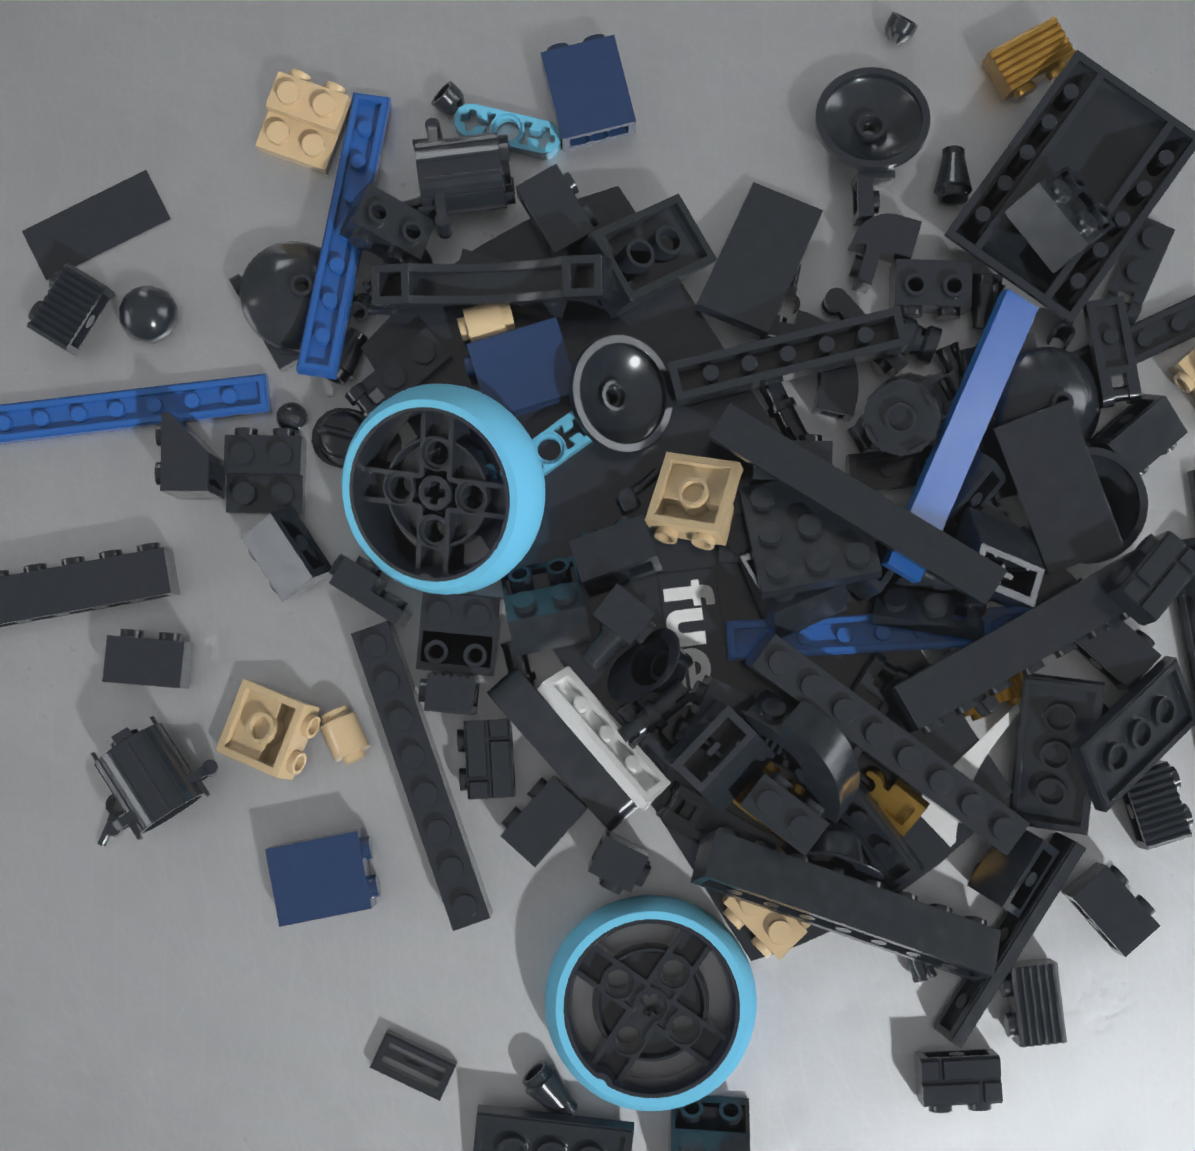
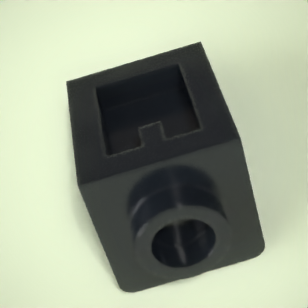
M894 170L857 171L851 182L853 226H861L868 219L874 217V214L879 213L880 194L878 190L874 189L890 188L895 180Z

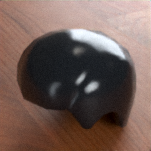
M140 286L132 289L123 297L119 306L120 325L132 340L153 344L172 334L178 323V307L171 295L165 290L154 286Z

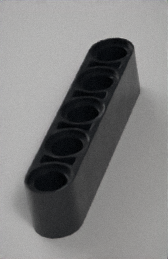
M517 667L512 669L486 692L608 831L612 832L638 809L637 805Z

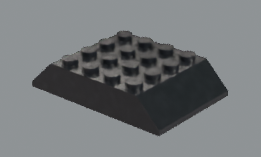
M1077 50L944 236L1064 321L1071 324L1195 151V131ZM1068 166L1071 171H1076L1083 177L1087 184L1086 189L1092 197L1108 208L1111 213V220L1116 226L1068 264L1052 273L1004 212L1038 182Z

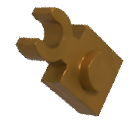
M872 766L866 775L875 782V787L868 786L862 780L861 782L875 801L878 802V805L898 832L904 836L930 803L899 778L891 786L887 783L884 772L878 767Z

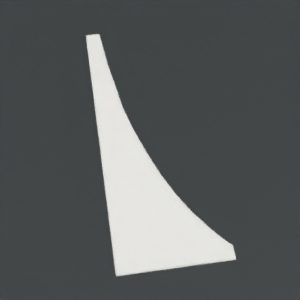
M1016 704L953 766L973 781L990 749L1019 714L1020 706ZM927 800L930 805L921 817L951 847L956 842L958 822Z

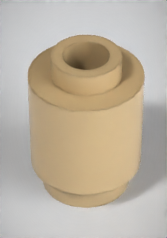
M486 304L463 309L464 317L457 319L462 340H471V343L516 329L509 304Z
M348 705L336 708L320 717L323 724L320 729L335 762L343 760L346 766L366 757L364 750L369 748L370 744L356 712L351 713Z

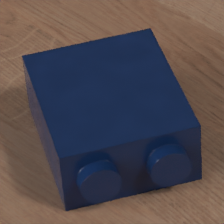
M594 34L585 38L581 43L573 45L557 43L548 47L547 51L540 52L542 69L556 125L559 128L563 151L636 133V118L614 35L605 37L604 34Z
M556 317L466 344L470 355L463 357L469 380L477 378L481 393L500 403L515 417L570 400L569 382L572 366Z
M363 828L273 845L265 849L279 927L372 909L377 904L376 898L381 897L378 875H371L369 859L374 858L372 840L370 836H364Z

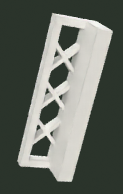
M569 666L541 683L537 691L639 809L641 808L644 811L649 808L671 782L638 745L635 749H632L628 745V741L625 742L617 731L622 726Z

